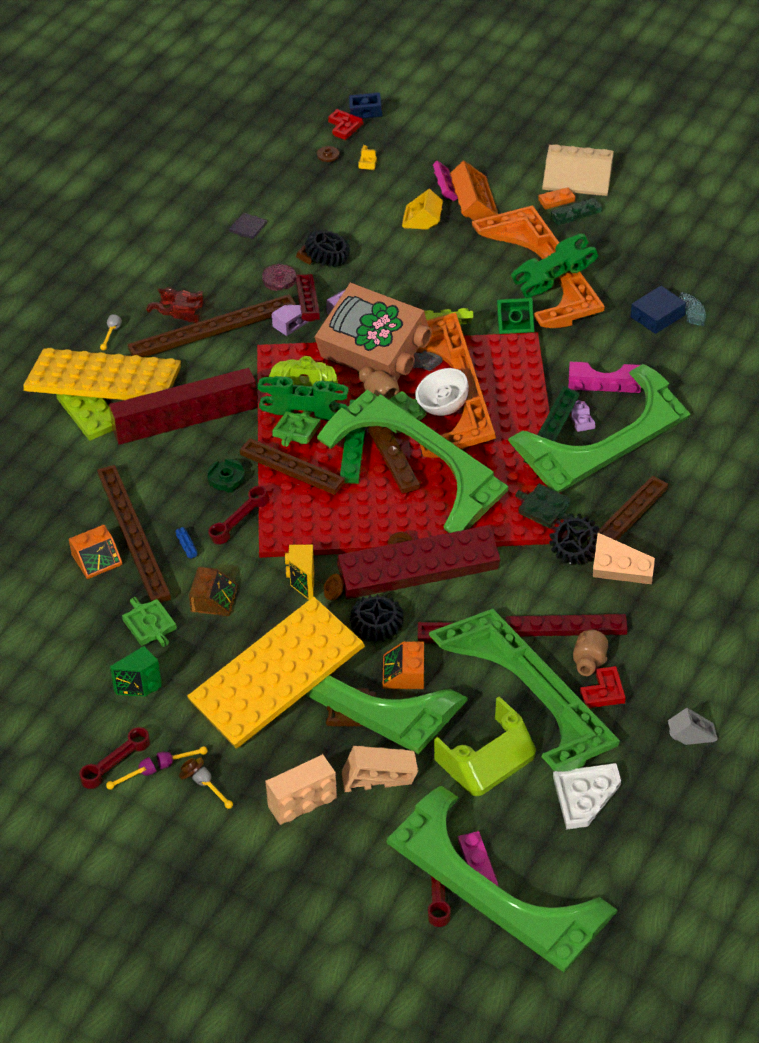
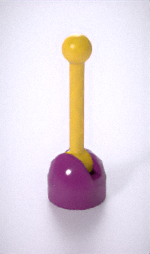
M202 746L199 750L174 756L167 751L159 752L156 754L158 766L160 769L168 768L175 759L200 753L205 755L208 749Z
M150 757L139 763L138 770L114 782H107V789L112 790L115 785L139 773L144 776L156 773Z

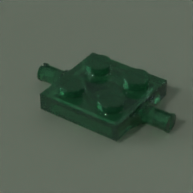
M540 483L529 494L521 490L516 492L515 497L524 500L518 508L519 514L550 529L556 524L557 520H562L563 516L570 519V514L566 513V510L572 504L571 498Z

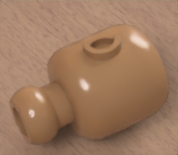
M364 367L360 370L359 379L364 383L365 391L368 389L376 396L381 394L388 400L399 393L398 382L394 376H389L382 370L374 371L371 367Z
M586 630L580 633L573 651V660L576 663L577 671L583 676L592 675L596 668L607 661L608 640L600 631Z

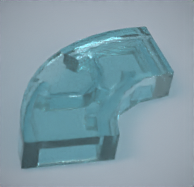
M681 292L679 298L686 302L685 313L687 315V322L704 326L706 318L704 306L695 297Z
M423 351V353L414 354L413 368H424L431 371L442 363V357Z

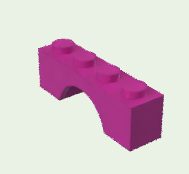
M570 362L568 388L572 390L640 393L641 386L629 374L631 370L640 365L624 364L616 372L601 373L592 369L588 362Z

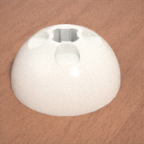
M445 368L437 370L420 382L416 390V400L430 414L437 416L452 414L459 410L467 399L469 392L468 380L465 374L458 369Z

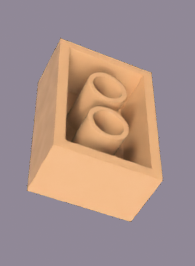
M323 754L266 781L268 807L278 823L281 825L285 822L293 821L296 817L309 813L315 808L328 804L337 798L336 774Z

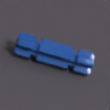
M184 527L176 529V536L180 540L179 542L187 557L190 559L196 557L197 550L193 546L194 544Z

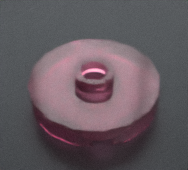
M275 264L264 270L262 279L267 288L279 291L281 288L288 289L295 284L296 272L288 265Z

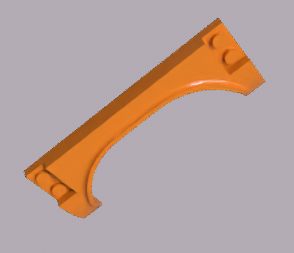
M533 205L472 221V225L478 234L494 240L521 245L532 250L542 259L556 252L555 248L559 244V241ZM569 270L556 278L563 290L560 304L557 307L535 312L533 316L541 327H567L572 325V320L603 312L604 304L581 272L571 273Z
M456 312L427 320L428 327L432 329L431 339L425 348L419 347L416 352L436 356L444 360L452 368L462 371L469 385V392L464 403V410L460 421L451 432L441 436L460 449L496 439ZM420 444L423 457H439Z

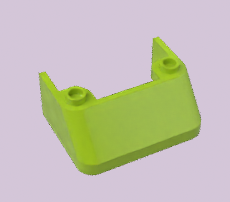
M500 697L496 698L495 719L506 732L477 752L467 745H459L451 750L438 737L434 739V760L473 796L485 794L535 759L536 748L522 717Z

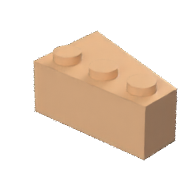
M598 533L593 577L652 584L655 558Z
M353 746L342 770L344 792H351V788L364 787L365 790L371 789L372 785L384 784L385 787L412 784L418 772L415 752L404 749Z

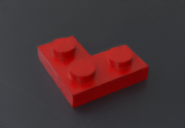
M338 109L328 117L330 123L337 125L332 130V135L344 140L363 125L362 118Z
M616 666L596 669L599 685L580 687L582 702L588 708L623 704L626 700Z

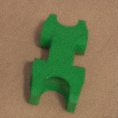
M577 234L557 244L556 252L540 261L537 258L526 261L513 271L511 277L515 284L526 282L520 289L525 298H530L550 289L554 284V279L569 270L571 273H578L587 268L598 258L597 250L595 247L583 249L588 244L585 234ZM583 239L580 244L576 245L578 240ZM593 253L590 258H585L588 254ZM524 273L520 278H516L518 274ZM533 287V289L530 292H526L527 289Z
M275 376L261 378L258 382V390L272 395L264 396L260 399L259 409L275 415H284L286 412L294 413V410L314 412V416L317 419L330 420L335 415V411L348 407L345 404L337 403L335 400L347 399L349 388L331 381H317L313 384V387L293 385V380L289 377ZM269 383V384H272V385H271V386H264L263 384ZM265 403H271L272 405L266 406V405H264V404H265Z

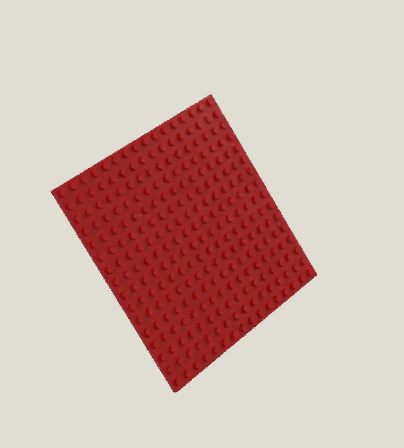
M538 332L464 336L496 439L461 448V450L492 470L494 477L508 486V492L469 529L490 525L497 547L549 544V541L553 540L549 537V534L555 533L552 530V526L558 527L557 520L561 521V523L564 521L563 516H565L562 493L554 495L529 464L523 462V457L508 441L510 437L521 431L537 435L550 412ZM316 342L257 345V387L259 379L269 377L272 368L280 361H287L289 359L298 361L303 356H309L314 359L315 363L322 362L332 366L337 375L338 384L349 388L347 399L335 400L337 403L349 406L350 400H356L365 392L364 383L359 379V372L321 357ZM415 352L412 370L406 376L401 374L397 381L399 393L403 391L410 398L416 399L417 387L426 376L437 370L452 367L436 356ZM266 383V384H263V385H264V386H271L272 384ZM258 390V442L340 476L345 437L332 449L317 439L319 433L329 420L321 419L320 427L308 444L291 441L287 447L286 444L283 446L281 443L283 439L273 436V429L283 415H275L259 409L260 399L264 396L272 395ZM265 403L264 405L270 406V405H272V404H271V403ZM464 404L456 412L445 416H437L427 412V416L419 421L439 435L449 433L460 421ZM294 410V413H295V414H301V413H303V411H302V410ZM314 412L311 413L310 417L316 418ZM367 427L365 430L359 484L345 483L335 495L258 463V486H264L270 498L265 506L259 507V558L285 557V553H289V545H313L314 555L345 554L386 546L389 538L397 532H405L413 540L449 533L444 530V525L452 511L457 495L455 476L450 467L440 457H423L420 443L403 432L396 434L392 431L420 483V489L402 494ZM567 530L563 533L561 542L567 537Z

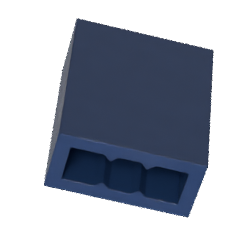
M659 286L632 303L631 318L656 334L685 316L686 302L663 286Z

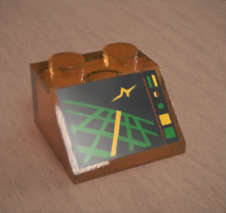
M198 567L189 594L191 612L230 616L238 584L218 569Z

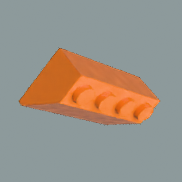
M463 160L450 173L455 193L458 197V203L462 209L461 213L466 218L469 217L474 221L498 215L486 176Z

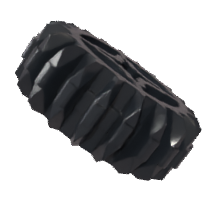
M319 229L318 231L314 230L313 233L308 235L305 242V252L317 264L320 263L322 266L327 265L329 268L331 266L336 268L347 261L350 254V245L347 244L348 241L344 239V236H339L338 233H334L332 230L327 231L325 229L323 231Z
M572 513L570 514V519L563 516L564 521L562 523L559 520L556 522L558 527L552 526V530L555 533L549 534V537L553 539L549 541L550 546H553L552 552L556 553L557 559L562 558L563 563H566L568 560L570 565H573L574 561L581 565V560L588 563V556L591 558L595 557L592 552L596 551L599 526H595L594 520L589 521L587 515L582 519L580 513L576 518ZM581 526L586 528V530L582 529L578 531L575 530L573 527ZM566 530H568L567 537H565L561 542V537ZM572 533L578 538L579 546L574 542ZM591 536L589 544L583 549V543ZM575 548L578 552L572 553L564 549Z
M378 593L376 597H372L369 594L367 599L362 597L361 601H356L355 606H352L350 614L351 627L354 629L355 635H359L361 639L366 637L368 642L371 639L375 642L378 640L384 642L386 638L392 640L393 635H398L399 630L403 626L404 616L402 607H400L398 602H394L393 597L387 599L386 594L383 597H380Z

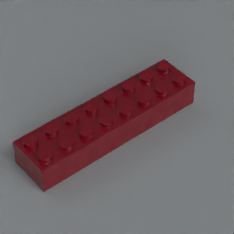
M249 368L109 404L112 429L118 445L258 408L256 381Z
M487 525L338 555L337 566L339 574L344 580L343 589L346 600L369 594L372 595L497 570L500 557L491 526Z

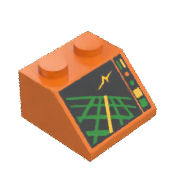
M105 525L69 538L71 554L87 579L123 565L114 540Z
M402 642L383 655V689H424V642Z

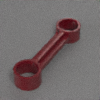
M264 486L251 488L248 492L249 499L223 523H215L209 528L208 533L214 544L219 545L227 542L230 538L229 531L255 507H263L269 502L270 498ZM224 531L222 534L215 536L218 532Z
M142 727L133 728L128 733V740L96 765L87 764L83 766L79 772L81 784L88 789L98 787L102 782V775L130 753L146 750L150 745L148 731ZM139 736L145 737V739L141 742L132 741L134 738ZM90 773L97 774V776L94 779L84 778L86 775Z
M431 876L432 903L428 907V921L435 927H443L450 921V906L445 902V886ZM435 910H443L447 914L444 917L437 918L431 913Z

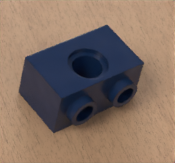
M380 92L349 95L351 115L359 118L383 116Z

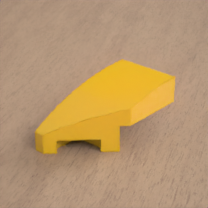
M363 145L359 169L375 170L377 163L376 151L368 150L367 146Z

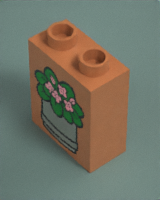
M350 283L315 335V340L321 357L358 372L364 367H371L374 371L382 370L389 376H394L398 381L401 374L406 376L412 370L414 354L419 347L425 348L431 339L432 329L428 327L424 310Z

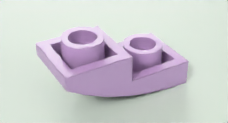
M576 401L569 415L577 432L595 429V421L590 416L587 404L584 401Z

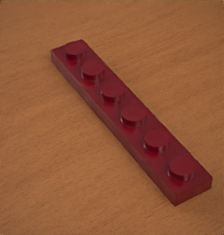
M313 274L296 275L302 320L312 322L320 319Z
M626 614L506 616L505 622L520 637L578 636L586 630H597L604 635H627Z

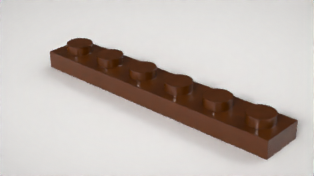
M367 426L401 493L404 494L420 489V483L392 431L388 427Z
M249 439L240 449V455L331 494L335 495L345 484L344 477L253 439Z
M652 475L598 532L617 541L668 489V483Z

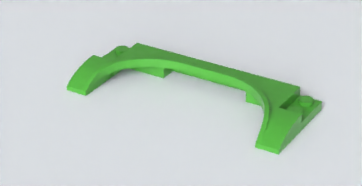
M644 364L629 372L645 391L644 411L635 422L598 443L586 446L565 445L527 431L517 433L510 437L508 441L552 493L557 495L689 418L691 414L667 388L670 383L663 376Z
M368 389L346 409L341 408L317 437L319 441L332 449L354 429L367 426L388 427L396 434L399 431L405 433L439 456L450 467L457 482L455 503L444 525V530L449 533L469 529L508 492V486L494 477L492 470L381 394L376 396Z
M494 609L429 632V636L444 650L487 659L509 669L548 707L559 725L561 739L557 748L543 753L541 757L554 771L565 772L578 769L585 765L586 760L618 747L620 740Z
M327 676L305 694L325 706H330L334 711L346 715L355 722L417 754L426 747L467 701V697L451 689L440 690L409 699L390 700L376 698L331 676Z
M443 786L431 791L415 805V811L387 838V844L565 973L618 910L600 897L573 906L547 908L522 902L509 895L470 867L454 850L446 829V816L459 797Z

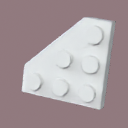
M616 763L578 768L565 772H553V779L566 829L589 826L621 786V778Z

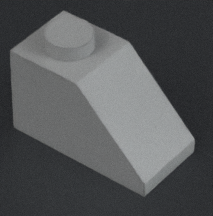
M688 708L668 720L671 737L685 745L715 742L718 740L714 723Z

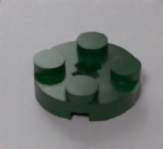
M225 459V462L220 463L218 460L212 463L207 471L209 485L227 493L234 492L245 480L242 464L233 459Z

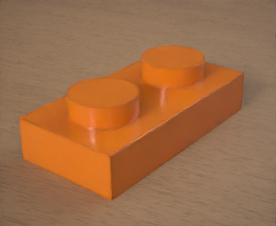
M567 187L541 194L538 200L546 210L575 202V195Z

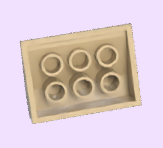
M549 145L542 190L555 191L569 187L572 193L607 196L613 164V151Z

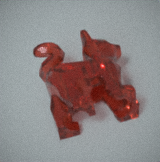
M171 287L159 289L161 301L159 303H149L146 307L148 313L153 309H157L163 315L198 323L199 315H195V309L203 305V291L191 293L188 291H176ZM171 304L168 308L163 307L165 305Z

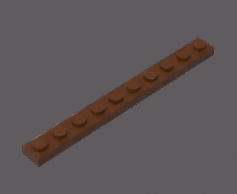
M288 294L127 344L128 350L132 356L146 357L271 318L272 313L282 306L296 305V303Z
M112 465L97 469L98 477L150 601L158 599L162 603L171 600L170 592L116 466Z

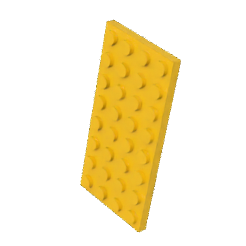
M43 348L23 386L24 391L127 400L172 388L181 368V360Z
M312 597L187 697L237 749L365 646L363 641L315 597Z

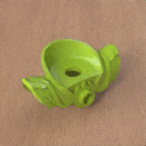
M303 356L298 361L294 359L280 361L275 364L269 374V377H289L293 380V385L313 387V384L317 381H331L338 384L337 375L332 366L322 362L315 363L314 359L309 356Z

